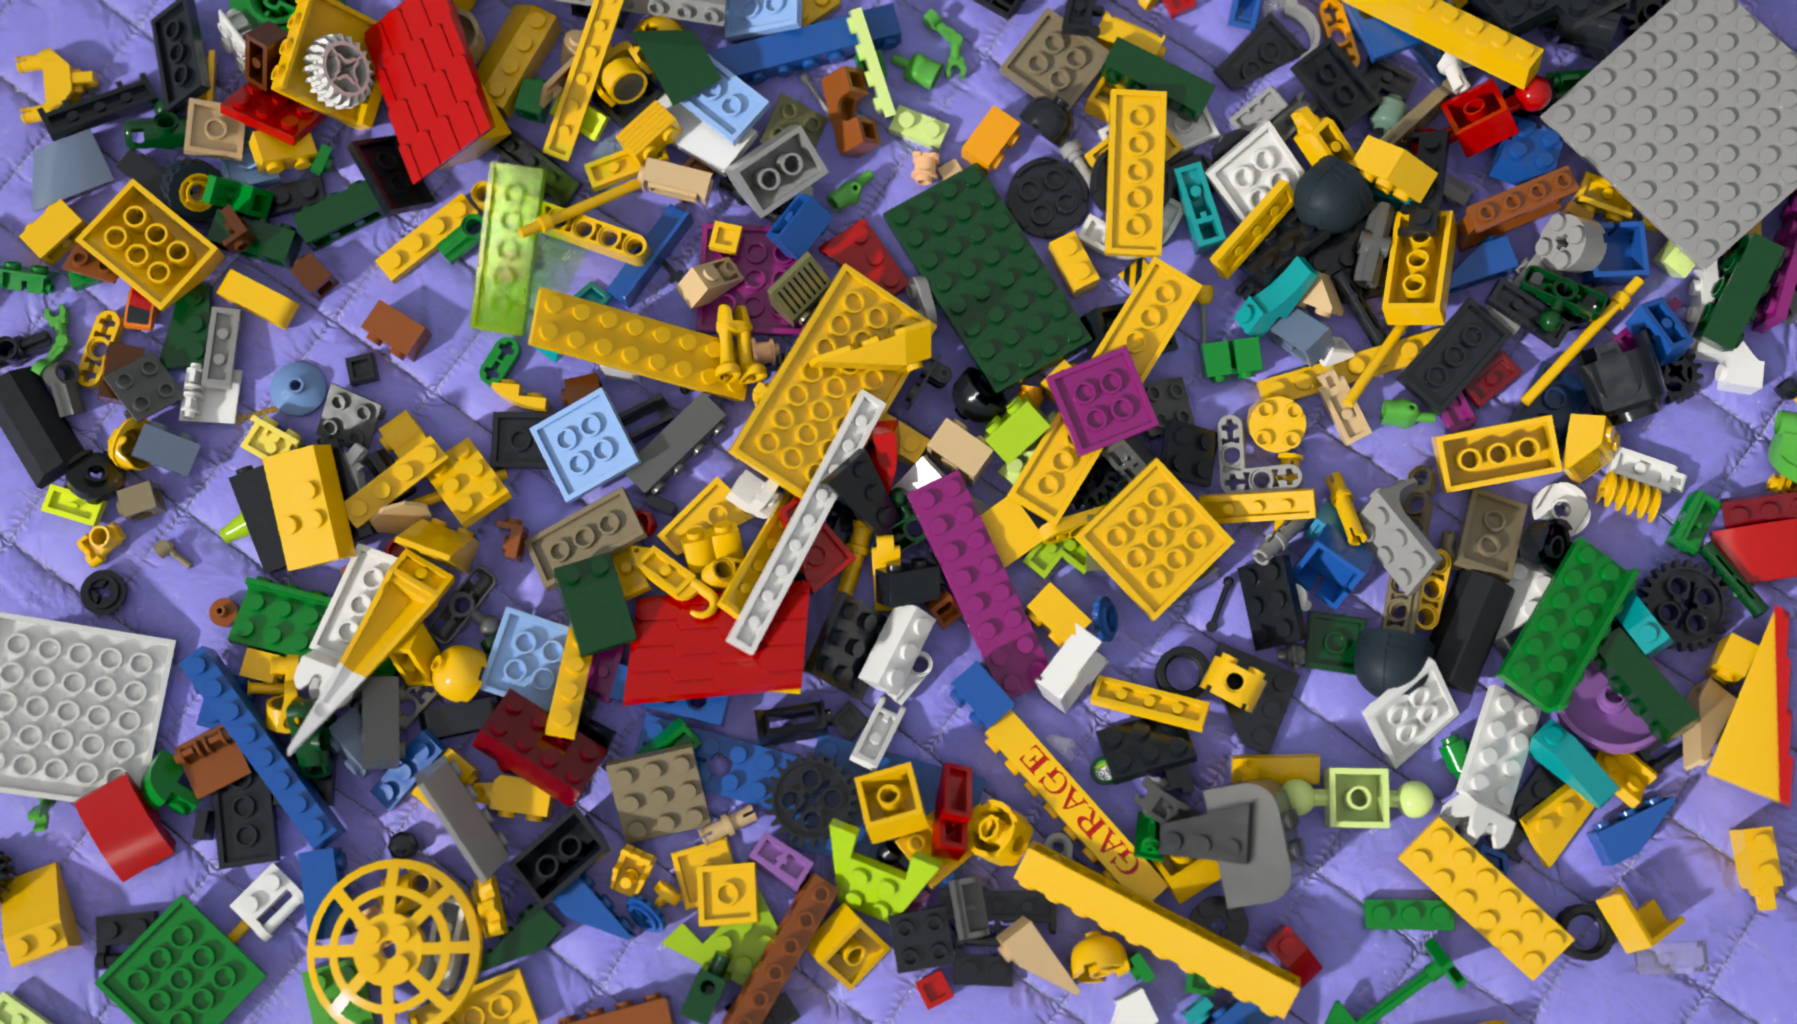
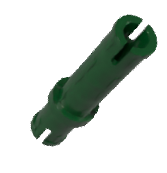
M1713 540L1699 549L1698 553L1702 555L1718 576L1723 577L1722 580L1733 592L1732 597L1735 600L1739 599L1754 619L1762 616L1770 609L1769 605L1753 589L1755 587L1751 581L1747 582Z

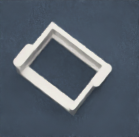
M1075 623L1076 635L1072 634L1046 667L1040 675L1042 680L1036 679L1043 698L1065 714L1087 685L1092 686L1098 675L1103 672L1109 663L1107 658L1097 652L1102 641L1077 623Z

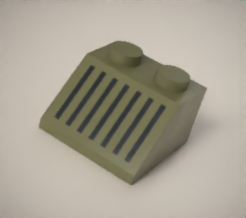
M807 251L767 290L771 307L795 329L799 324L804 325L808 322L813 314L812 311L817 307L832 281Z

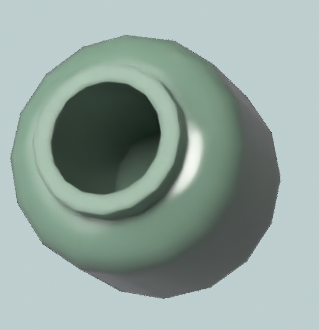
M1388 94L1387 96L1380 97L1383 101L1372 109L1369 116V124L1377 135H1385L1409 113L1407 104L1403 102V98L1399 95Z

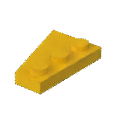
M717 476L657 537L678 556L683 553L680 536L685 534L687 530L696 527L709 529L715 523L724 520L735 522L739 526L755 518V516L748 514L725 499L730 488Z
M1567 784L1563 785L1519 819L1542 866L1549 869L1595 807Z

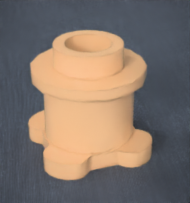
M914 151L912 154L914 171L911 172V178L916 180L915 182L919 185H931L932 182L938 179L936 166L940 164L939 154L935 152Z
M751 337L754 363H771V366H775V357L780 354L779 343L774 344L773 338H769V341L756 342L755 337Z

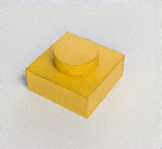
M715 221L709 249L737 256L743 227Z

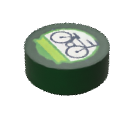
M1101 756L1095 759L1090 767L1092 779L1100 785L1112 784L1113 782L1104 757Z

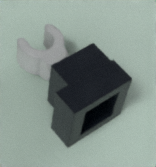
M1188 764L1163 771L1164 778L1148 777L1168 790L1180 788L1181 794L1194 791Z

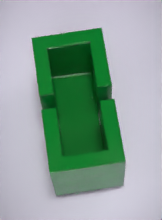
M1259 336L1198 345L1202 378H1211V383L1228 381L1227 375L1238 374L1239 379L1256 377L1255 371L1263 370Z

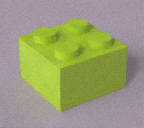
M1026 394L1022 398L1016 396L1007 404V412L1001 417L996 415L985 425V441L1008 465L1051 427L1049 418Z

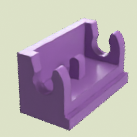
M766 831L748 859L749 863H757L758 869L795 893L798 892L814 865V862Z

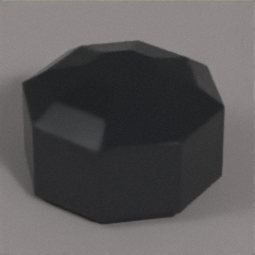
M400 831L390 838L388 849L393 858L410 859L416 855L419 842L414 834Z

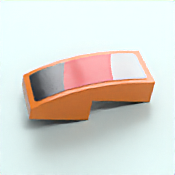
M130 287L124 315V327L153 331L160 310L134 288Z

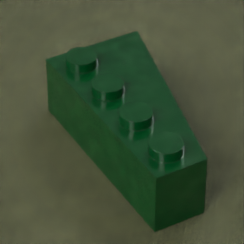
M1757 233L1744 235L1731 247L1734 249L1733 253L1729 258L1726 257L1720 268L1725 273L1714 283L1710 292L1711 297L1714 298L1713 302H1708L1704 306L1692 338L1721 352L1733 351L1740 346L1744 339L1743 330L1747 323H1750L1756 316L1758 310L1756 305L1759 299L1768 292L1771 285L1769 280L1773 272L1780 268L1784 260L1782 254L1785 247Z

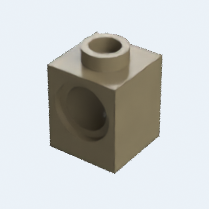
M150 480L116 491L119 499L116 501L118 512L128 520L137 522L167 512L160 485Z

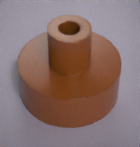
M227 598L218 599L210 607V619L218 626L224 628L232 627L240 606L235 601Z

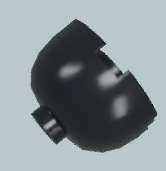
M1057 95L1054 99L1047 96H1038L1032 99L1018 116L1028 126H1032L1041 133L1044 138L1061 148L1073 131V116L1067 110L1069 104Z
M968 367L958 377L952 388V398L956 406L955 412L960 418L978 423H986L996 415L999 416L1006 409L1004 405L1007 403V399L1004 393L996 397L988 383L981 378V372L974 367Z
M1544 517L1530 522L1523 530L1519 540V552L1522 561L1533 571L1554 575L1573 543L1570 542L1568 531L1573 530L1572 526L1567 520L1553 517Z

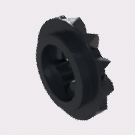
M99 570L90 574L83 582L80 591L84 607L98 615H108L114 611H119L121 604L126 601L125 595L128 590L123 581L124 578L110 570ZM108 585V591L113 594V597H104L101 600L102 595L95 591V589H106Z

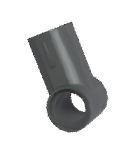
M62 360L51 364L43 372L45 383L52 389L60 418L87 412L78 384L80 369L71 360ZM58 369L64 372V380L59 376Z

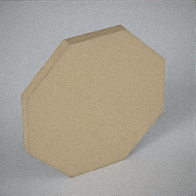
M404 499L402 502L381 507L370 518V522L377 532L400 534L421 519L430 520L432 513L426 503L410 502Z

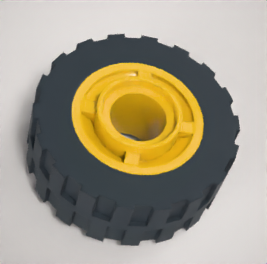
M185 158V160H178L167 168L165 174L163 173L162 183H160L161 199L164 200V204L186 221L190 220L197 223L198 221H208L209 218H214L217 209L221 210L224 208L202 201L209 174L219 177L224 176L220 174L221 172L217 168L201 159ZM194 185H198L197 192L191 196V188Z

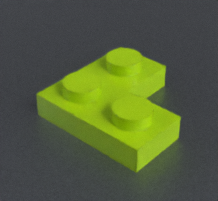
M1075 538L1046 545L1042 541L1033 547L1022 561L1025 566L1043 580H1045L1061 558L1083 575L1087 572L1086 550Z

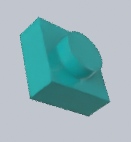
M1201 995L1180 1014L1189 1024H1194L1195 1022L1201 1024L1211 1015L1209 1010L1214 1005L1206 996Z

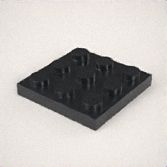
M1365 215L1357 224L1346 231L1331 235L1307 255L1309 257V264L1315 270L1327 275H1331L1345 267L1353 280L1359 255L1356 254L1360 235L1365 229L1368 215ZM1389 255L1383 261L1377 287L1367 289L1360 287L1363 291L1362 296L1364 300L1384 296ZM1334 285L1341 304H1343V302L1341 301L1342 296L1339 293V290L1337 289L1336 285Z
M839 590L803 671L862 701L869 688V684L859 679L858 676L888 617L850 594Z

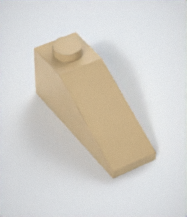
M1025 916L1020 917L995 937L1001 945L997 949L1007 962L1012 960L1019 967L1075 995L1081 992L1033 923Z

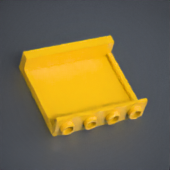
M295 0L297 3L295 13L290 16L287 23L289 32L279 49L281 57L271 74V80H273L271 90L359 131L372 128L382 96V91L375 74L370 77L375 84L370 87L372 93L365 97L366 100L356 105V107L339 110L335 109V107H326L325 101H317L318 94L310 92L311 84L304 82L308 75L301 70L307 66L302 60L307 55L305 49L311 46V42L326 34L342 33L343 37L351 36L353 42H360L361 51H367L366 59L372 61L364 41V33L378 21L336 0ZM372 62V63L370 64L369 68H370V70H372V71L374 72V70H376V69H375L374 64H373V62Z

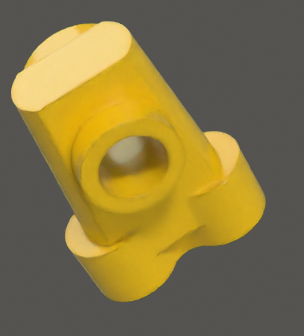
M113 521L107 526L97 525L93 527L90 533L84 535L76 543L79 549L84 552L87 563L91 567L97 568L107 560L106 556L114 548L119 547L127 536L120 524Z

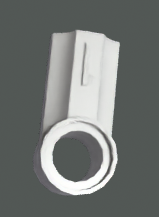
M920 651L917 658H923L927 661V670L919 673L912 668L898 696L886 693L900 706L905 703L932 671V658L924 651Z

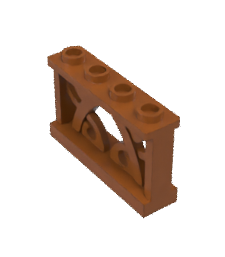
M1569 166L1561 167L1468 206L1465 209L1466 216L1456 223V246L1459 252L1481 244L1480 241L1489 236L1496 235L1499 237L1559 212L1562 209L1560 202L1580 189Z

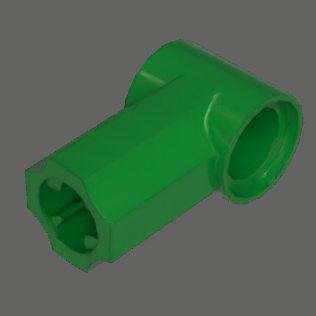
M469 214L463 218L458 228L436 246L453 265L475 246L488 242L492 235V229L480 215ZM476 224L482 225L479 233L471 234L473 226Z

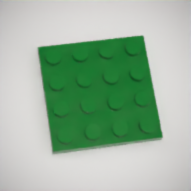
M182 894L94 984L135 1024H221L257 988L268 974L185 894Z

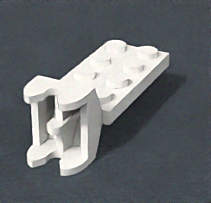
M360 543L357 544L355 548L356 557L350 559L309 646L312 651L302 656L295 672L294 682L299 690H303L309 686V695L313 700H317L367 612L388 569L398 557ZM357 689L337 709L347 706L355 696Z
M1490 685L1488 687L1455 790L1460 794L1445 803L1439 815L1452 828L1455 829L1456 826H1459L1461 836L1473 847L1481 835H1492L1491 839L1494 849L1506 846L1512 836L1516 822L1508 815L1510 814L1528 756L1531 737L1535 733L1541 713L1540 708L1498 685Z

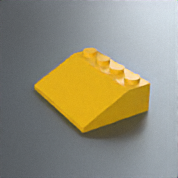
M133 178L75 239L77 243L162 312L207 279L226 258L219 248Z

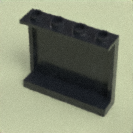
M328 435L317 439L316 442L317 445L331 444L345 502L359 489L341 445L345 443L344 440ZM301 445V446L295 447V448H293V449H291V450L303 448V447H306V445ZM253 465L237 469V475L229 477V481L265 574H272L286 569L287 564L264 465L253 468ZM348 519L353 543L379 534L372 526L370 520L357 529Z

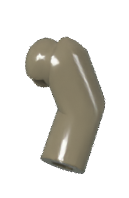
M1444 530L1442 531L1439 549L1446 551L1450 555L1451 570L1459 571L1465 569L1453 565L1457 533Z

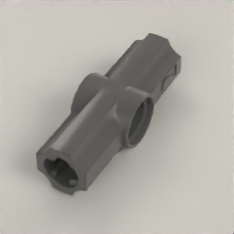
M1374 202L1372 210L1368 213L1365 229L1360 235L1356 254L1359 255L1355 266L1353 282L1358 287L1367 289L1376 288L1378 285L1382 264L1388 255L1391 245V236L1389 234L1393 223L1395 207L1389 203Z

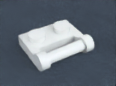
M272 863L230 907L263 941L268 942L273 937L272 932L300 904L304 905L303 890L276 863ZM289 891L293 896L263 925L259 920Z

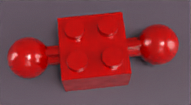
M1535 75L1524 90L1516 87L1514 95L1503 99L1493 78L1440 104L1450 124V127L1442 131L1448 130L1450 134L1449 144L1458 140L1466 158H1469L1519 133L1511 113L1521 108L1529 112H1536L1545 108L1552 97L1551 85L1545 78ZM1427 128V129H1423V130H1421V131H1419V132H1429V131H1438V130H1436V129H1431V128ZM1411 142L1410 150L1412 154H1417L1419 143Z

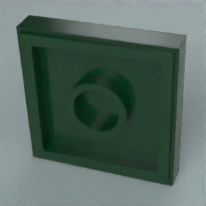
M1309 611L1306 629L1308 639L1305 640L1304 646L1307 657L1306 662L1302 664V668L1356 676L1354 654L1357 636L1360 631L1366 629L1367 619Z

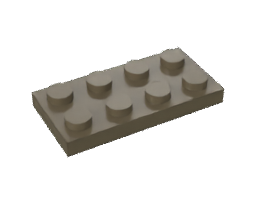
M620 487L524 540V543L544 588L551 591L556 588L554 568L607 552L612 557L648 537L627 491Z

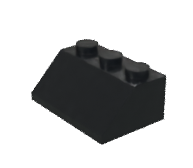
M575 805L510 861L508 866L540 908L544 909L604 857L611 848L604 834L587 812Z

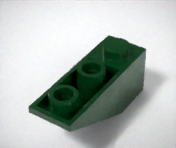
M532 903L529 904L519 915L522 920L514 928L510 925L508 927L509 933L499 936L500 944L494 950L490 947L482 954L479 973L547 949L567 926L547 907L541 909L537 903L535 906Z

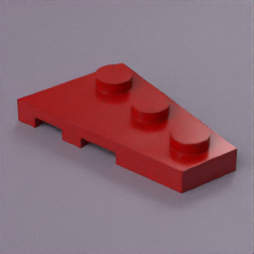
M864 218L818 247L822 254L833 259L840 267L846 263L893 296H897L906 290V284L909 281Z
M795 497L778 512L784 530L801 501L798 497ZM825 521L800 566L805 580H811V595L815 594L856 560V557Z

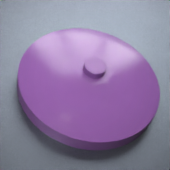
M1654 658L1649 659L1672 684L1664 668ZM1588 663L1584 670V679L1574 688L1570 695L1572 696L1570 704L1564 710L1555 711L1559 721L1570 734L1582 744L1601 752L1613 754L1632 753L1642 750L1658 740L1650 733L1646 722L1631 712L1628 702L1623 696L1615 693L1609 686L1607 678L1601 672L1594 670L1590 663Z

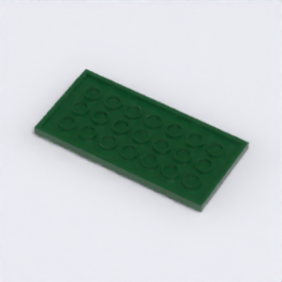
M979 163L965 168L883 213V219L917 273L927 278L933 298L996 397L1092 343L1093 338Z

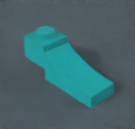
M1296 256L1285 271L1268 287L1254 297L1249 296L1234 316V319L1247 335L1259 336V338L1263 339L1278 317L1286 319L1319 274L1305 258Z

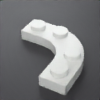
M1170 198L1163 209L1162 245L1172 235L1183 215L1181 203L1173 198ZM1089 214L1077 236L1082 244L1104 255L1105 222ZM1107 256L1119 260H1132L1142 258L1128 256Z

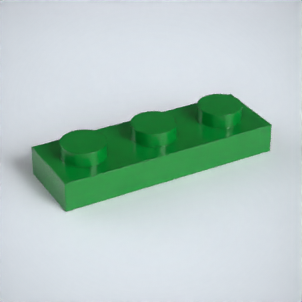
M1363 899L1364 929L1455 930L1454 909L1444 900Z

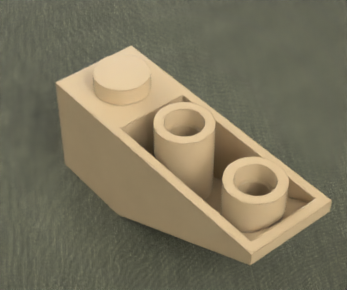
M1711 678L1693 686L1685 699L1701 716L1696 725L1682 735L1684 769L1687 771L1698 765L1704 766L1710 761L1713 756L1711 750L1720 741L1723 735L1722 729L1728 722L1737 701L1733 695Z

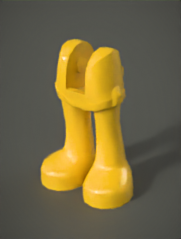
M722 304L718 307L716 331L720 338V365L716 367L715 377L722 383L729 384L738 380L739 384H750L767 378L765 365L754 363L751 351V331L753 330V325L750 322L745 305H738L735 308L734 320L730 305ZM733 337L737 339L738 364L735 363Z

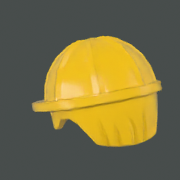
M131 416L119 428L113 430V433L107 440L108 455L116 466L125 470H145L152 465L130 456L143 424L151 425L147 418L136 423Z

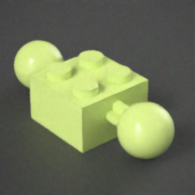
M1326 768L1323 769L1324 789H1313L1307 781L1302 779H1291L1282 785L1288 794L1292 809L1297 810L1298 816L1309 813L1313 807H1324V828H1390V808H1398L1407 817L1420 818L1430 812L1434 803L1431 789L1420 781H1408L1402 784L1398 790H1389V769Z

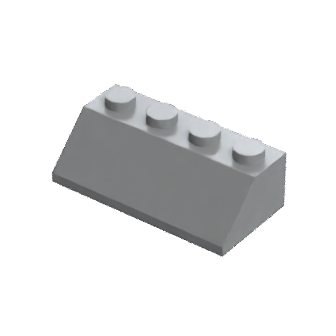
M444 755L414 774L416 783L481 883H484L510 857L506 849L510 846V843L502 831L496 833L490 825L495 822L486 807L480 809L475 802L479 796L470 783L465 786L459 776L463 772L455 759L449 762Z

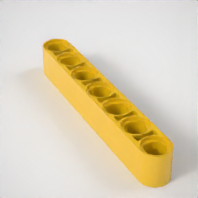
M488 181L477 182L471 190V197L481 211L520 226L536 221V218L531 219V217L537 211H542L541 215L546 213L551 215L565 209ZM492 194L488 200L482 201L485 195ZM516 202V206L513 209L506 210L509 204ZM582 214L568 219L563 227L557 228L554 225V229L543 233L633 266H645L652 257L651 249L643 236ZM592 229L588 236H581L584 230ZM610 238H617L616 243L613 245H606ZM635 247H643L640 253L631 254Z

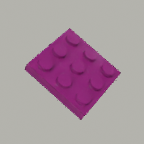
M1127 346L1046 377L1078 458L1160 425Z

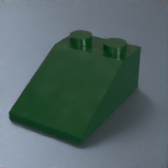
M609 552L554 568L555 585L581 658L637 641L619 577Z

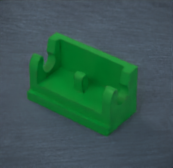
M1700 489L1688 494L1664 543L1692 558L1695 557L1722 503L1705 494Z

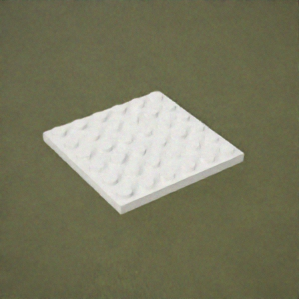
M0 612V793L75 802L125 772L130 775L141 789L142 776L152 761L176 640Z

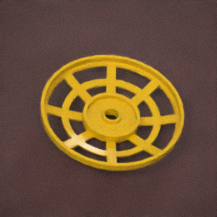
M388 859L373 862L353 871L336 884L322 901L314 916L307 946L308 972L312 987L322 1006L339 1024H354L341 1015V1012L350 1001L364 1010L383 1014L384 1024H396L395 1013L413 1009L427 999L432 1001L442 1011L424 1024H444L463 1005L476 983L482 960V930L477 911L469 896L459 883L446 872L431 864L417 860ZM388 868L384 887L367 891L354 901L343 889L350 882L364 874ZM400 868L422 872L436 879L443 887L429 899L417 890L398 886ZM397 895L410 898L422 905L411 917L395 913ZM451 895L457 900L465 915L470 941L451 942L448 923L438 908ZM384 896L383 914H379L369 920L359 907L371 899ZM335 898L344 911L334 926L330 945H315L321 919L328 905ZM430 915L438 927L441 942H426L420 925ZM351 918L360 929L356 935L354 945H339L342 930L347 920ZM388 941L394 942L397 948L396 954L392 958L386 957L383 951L384 945ZM470 953L464 980L456 995L450 1001L437 988L447 973L451 954ZM441 954L438 968L429 982L419 971L423 966L426 955ZM329 957L333 977L342 991L333 1004L328 1001L320 986L315 958ZM338 957H354V962L359 972L349 984L345 981L341 972ZM367 981L381 986L382 1004L370 1002L360 997L357 992ZM410 981L420 991L413 998L395 1004L394 986Z

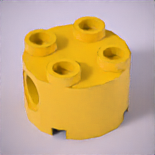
M1278 393L1260 397L1249 408L1246 418L1247 430L1254 442L1264 450L1274 453L1285 452L1297 447L1304 437L1307 426L1305 414L1300 405L1288 396Z
M1224 652L1221 657L1215 655L1199 687L1206 690L1209 685L1212 687L1210 693L1239 708L1246 704L1245 711L1252 713L1268 683L1263 680L1265 673L1251 666L1247 670L1237 666L1239 660ZM1238 674L1242 678L1243 685L1240 689L1233 690L1227 686L1226 679L1229 675Z
M992 799L987 800L989 803L984 805L978 804L972 809V819L968 823L967 848L991 864L1015 866L1028 849L1033 835L1032 825L1028 823L1027 818L1019 811L1002 801Z

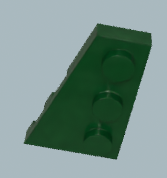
M210 284L197 285L176 301L159 359L167 371L184 370L189 368L191 363L202 364V368L204 366L211 309L213 307V290Z

